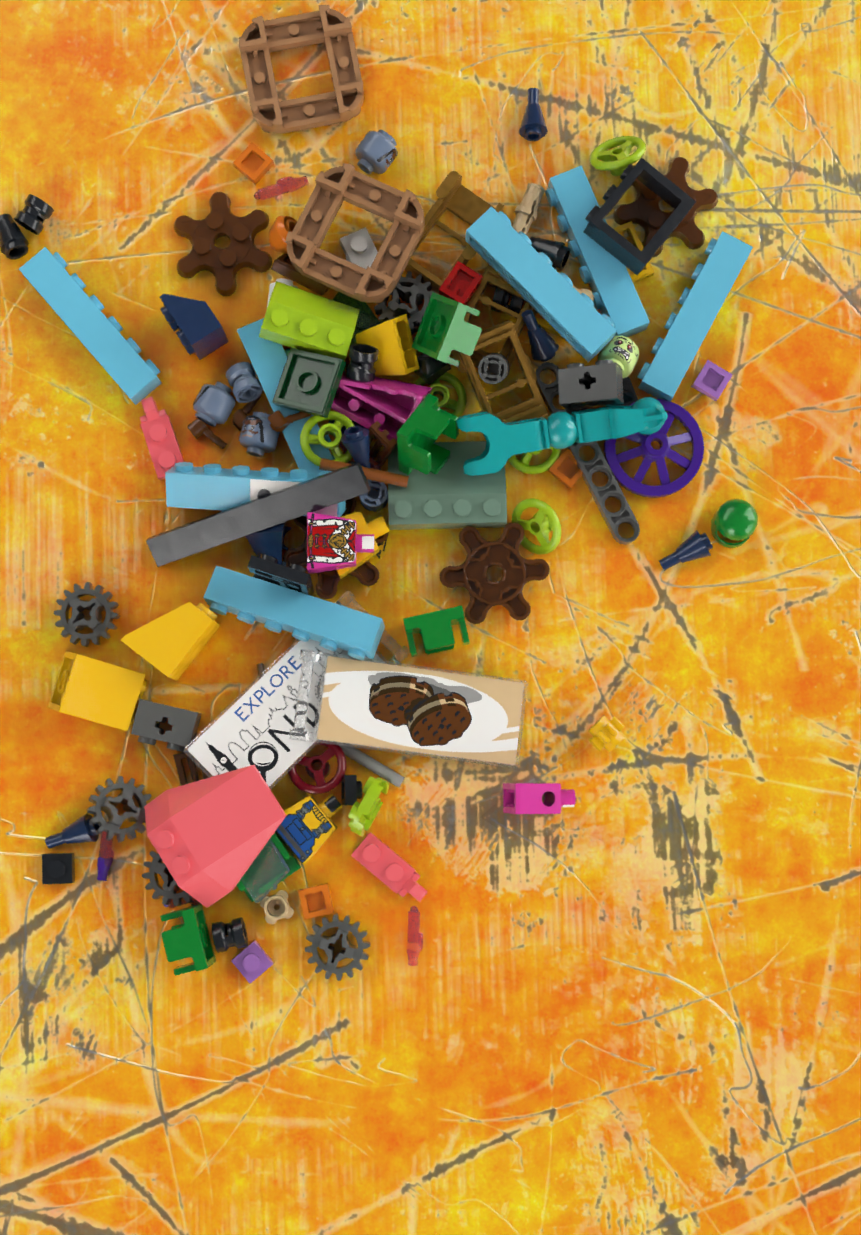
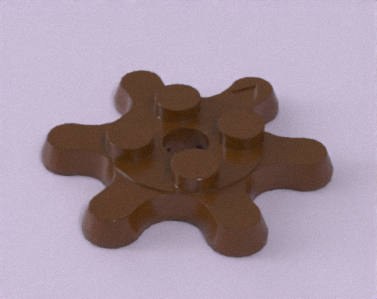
M677 157L671 160L668 171L664 176L694 199L696 203L668 238L677 237L689 249L694 250L700 248L705 241L704 233L695 224V216L700 211L713 209L718 203V195L712 189L697 191L690 188L686 182V177L690 170L689 162L683 157ZM636 179L632 184L637 192L635 201L630 204L617 206L614 210L613 218L619 225L632 221L633 224H639L643 227L645 239L642 245L644 248L675 209L671 212L662 211L659 208V202L663 199ZM663 245L653 257H657L662 252Z
M216 192L210 198V214L205 219L194 220L189 216L183 215L174 222L175 232L179 236L189 239L192 244L191 252L178 261L177 271L184 278L194 277L200 271H210L215 276L216 291L222 296H229L237 288L236 274L240 269L250 267L262 273L271 268L272 258L270 254L257 249L254 244L256 234L268 227L269 217L262 210H254L245 217H237L231 212L229 196L223 192ZM228 236L230 245L225 249H219L215 246V239Z
M355 497L346 500V510L341 517L354 513L356 507ZM300 516L293 519V521L304 531L305 540L301 546L291 548L284 553L283 561L287 562L286 567L290 563L302 567L307 566V516ZM389 532L376 538V543L384 542L388 538ZM366 561L348 574L356 577L365 586L374 585L379 579L378 569L369 561ZM337 571L318 572V581L315 589L317 595L322 599L333 598L337 593V586L340 581Z
M518 523L507 524L503 529L501 537L493 542L484 540L475 527L467 526L463 528L459 533V541L467 552L465 562L460 566L445 567L440 573V581L447 588L463 587L468 590L470 602L465 609V617L472 624L483 622L488 610L495 605L504 606L515 620L526 619L531 612V607L523 597L522 590L524 585L529 581L544 580L549 574L550 568L545 560H527L520 555L519 545L525 534L523 527ZM497 565L502 568L503 577L500 581L492 582L487 578L486 572L489 567Z

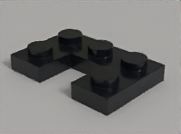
M260 554V557L251 555L248 569L251 573H254L253 577L304 594L313 595L314 588L310 574L306 573V568L292 563L288 567L277 564L278 559L266 554Z

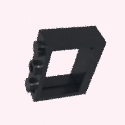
M643 158L635 166L631 163L627 166L619 177L623 180L620 185L616 187L613 184L602 199L606 202L601 208L597 205L594 206L585 218L589 223L583 231L637 276L696 203L694 199ZM636 179L675 209L642 251L603 221Z

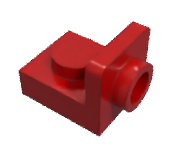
M457 261L439 288V295L467 305V302L483 280V276Z

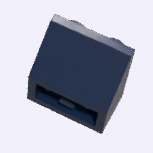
M169 294L160 296L164 304L160 310L173 331L175 332L179 329L176 334L189 355L195 353L199 360L229 342L221 324L206 302Z

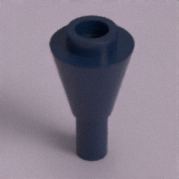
M537 88L528 89V105L525 109L519 134L528 141H538L547 134L548 130L539 105V90Z
M532 310L524 311L521 316L528 328L532 358L542 362L552 359L559 345L538 324Z
M352 426L346 429L341 437V442L356 463L360 462L361 466L371 468L369 462V430L361 426Z
M696 530L674 553L664 557L659 562L665 571L680 562L684 563L711 556L708 550L712 549L713 546L706 533L700 535Z
M86 813L63 829L62 832L46 837L45 843L50 849L64 843L96 842L99 838V834L96 833L99 825L97 823L90 825L89 821L94 817Z

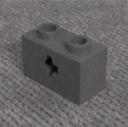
M599 360L595 362V365L584 366L582 363L568 364L565 369H558L559 404L566 410L624 404L622 369L617 363H613L612 360ZM591 379H594L596 383H592L591 388L588 389L585 385H589Z
M139 699L131 734L138 735L139 742L155 745L156 740L168 742V749L184 752L185 747H190L195 742L202 713ZM168 718V723L173 725L172 731L166 730L164 734V729L159 728L160 722L165 723Z

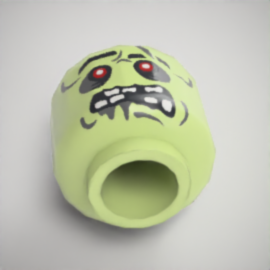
M614 336L600 351L597 361L612 360L613 363H617L622 369V378H626L632 373L640 353L637 345L631 339L624 336Z

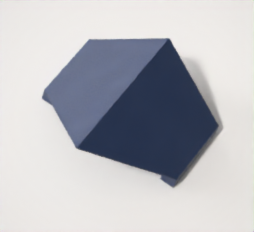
M286 522L246 536L257 557H260V554H266L278 559L277 564L286 566L287 562L282 561V549L288 550V547L284 545V536L291 530V527L285 526Z

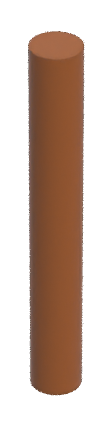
M321 458L319 470L335 471L351 464ZM361 466L367 480L407 487L409 476Z

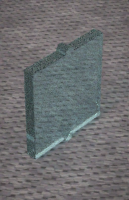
M271 838L241 878L255 903H259L271 890H276L277 884L290 872V868Z

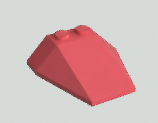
M255 765L168 789L144 806L146 833L178 887L206 908L233 891L287 816Z

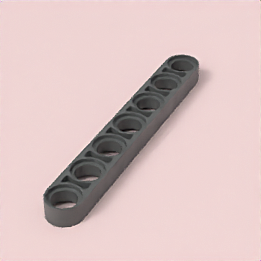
M549 362L538 366L535 372L537 376L536 384L550 414L558 411L569 414L581 411L580 409L560 410L554 407L552 400L555 396L559 395V368L557 365ZM543 370L553 371L556 380L551 384L543 383L539 377ZM597 441L574 442L568 449L571 450L577 466L582 472V477L613 538L620 544L627 545L632 543L639 535V524ZM583 446L591 447L595 453L594 458L590 461L582 460L579 457V449ZM598 471L605 473L608 479L607 484L602 487L594 485L591 479L592 474ZM615 497L620 501L621 507L618 512L612 513L605 508V500L607 498ZM628 523L633 527L634 534L631 538L626 539L619 535L618 527L620 524Z

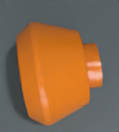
M278 216L269 231V244L278 253L288 254L286 237L288 231L292 232L297 223L294 218Z

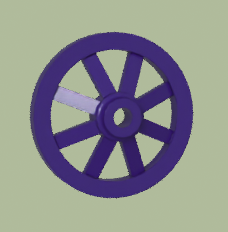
M656 399L664 406L668 415V419L659 431L650 435H643L637 432L624 437L639 443L640 446L616 455V439H607L604 443L605 459L616 481L628 491L643 497H664L681 490L694 478L703 459V436L696 420L683 407L664 399ZM674 418H676L684 425L687 433L668 437L666 434ZM651 442H658L660 449L652 448ZM691 442V461L670 447ZM642 455L644 459L632 479L624 472L620 463ZM665 457L686 470L682 476L673 482H670ZM652 462L656 463L661 482L659 486L641 483Z

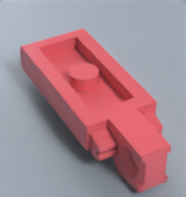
M153 397L141 400L146 415L140 417L142 423L140 425L159 480L165 479V472L171 469L175 463L184 462L170 417L166 414L165 409L158 411L155 400H153Z
M371 832L352 853L351 856L396 894L399 893L404 897L408 892L419 902L427 894V890L416 882L420 878V875L415 872L416 870Z

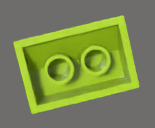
M276 281L259 337L290 348L345 361L360 309Z

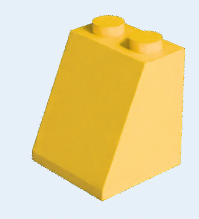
M188 602L126 634L121 641L168 678L178 681L221 625L214 621L218 615L201 602L197 606Z
M65 651L48 707L61 713L128 731L129 726H133L138 697L141 698L146 689L145 674Z

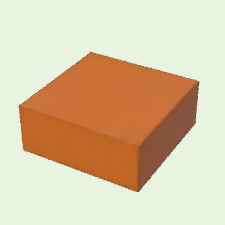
M251 142L233 162V165L256 185L271 169L274 161Z
M568 448L548 470L569 489L582 476V472L578 468L571 450Z
M328 883L298 890L304 920L334 913Z

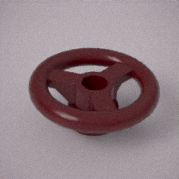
M317 740L313 745H324L328 749L321 755L311 758L301 756L287 769L292 783L301 791L309 794H323L333 790L342 781L346 772V757L342 748L336 742ZM336 756L338 763L336 774L329 782L325 783V778L330 773L328 761ZM315 762L323 764L320 770L312 769ZM296 764L306 767L308 775L315 780L316 786L305 783L299 777Z

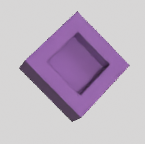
M707 360L691 387L717 401L733 374Z
M256 940L231 960L250 984L274 964Z

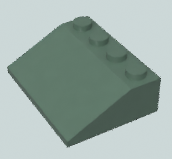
M486 441L434 442V444L449 450L450 458L437 474L430 472L428 475L416 469H413L409 475L400 472L398 468V446L394 447L388 457V472L406 475L409 478L407 487L388 484L390 530L458 529L467 526L475 528H504L506 526L507 495L505 466L500 471L491 474L475 476L464 474V462L467 459L481 455L486 448Z

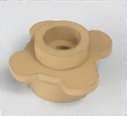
M279 890L276 895L270 897L263 896L261 898L260 906L264 908L267 923L275 924L277 920L282 918L289 919L293 916L294 910L289 906L287 900L288 893L286 891ZM278 904L280 906L279 910H275L274 905Z

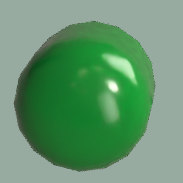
M742 499L726 501L718 508L711 520L713 537L724 547L735 548L741 546L750 538L757 527L758 516L756 510L750 503ZM717 531H719L724 537L730 540L743 541L738 543H727L724 540L720 539V537L717 534Z

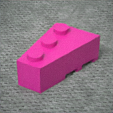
M343 371L331 408L367 429L378 421L381 424L379 430L383 432L386 429L390 433L387 439L389 441L393 438L397 440L398 430L427 394H430L432 388L381 377H375L374 381L359 382L346 377V371Z

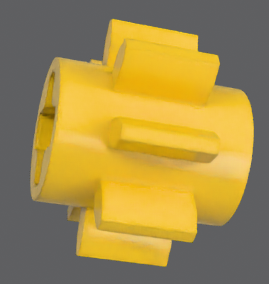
M603 716L588 730L593 735L589 742L598 751L604 747L610 752L625 738L620 732L625 726L616 717L608 720Z

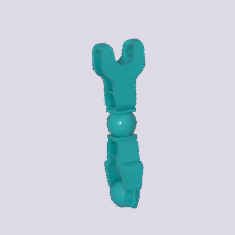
M644 397L637 400L633 405H608L571 412V414L558 411L551 414L547 419L540 417L504 423L488 412L460 416L456 419V423L461 431L481 432L486 439V448L483 453L464 462V474L475 476L496 473L506 465L512 455L549 449L550 446L556 449H565L574 442L585 443L617 439L637 432L650 435L662 428L668 419V415L659 400L652 397Z

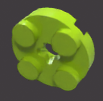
M370 776L362 791L365 795L361 803L356 801L348 815V818L351 819L348 827L351 828L352 832L363 836L364 830L368 831L383 804L379 796L381 792L387 794L389 782L379 777L374 778Z

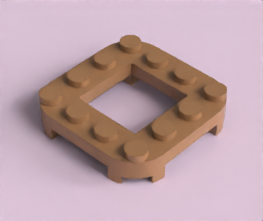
M319 5V11L263 21L262 16L252 19L253 23L239 37V49L252 114L264 132L283 134L342 123L360 114L364 101L363 81L353 38L352 25L348 17L346 18L340 12L330 9V5ZM325 43L335 91L279 101L270 53Z
M343 163V166L331 168L326 172L321 171L315 179L316 186L293 231H288L286 237L287 252L291 264L301 275L358 301L381 303L397 286L423 234L425 220L422 206L416 199V195L410 190L406 189L403 192L355 171V167L351 164ZM343 201L393 222L371 267H367V269L320 249Z

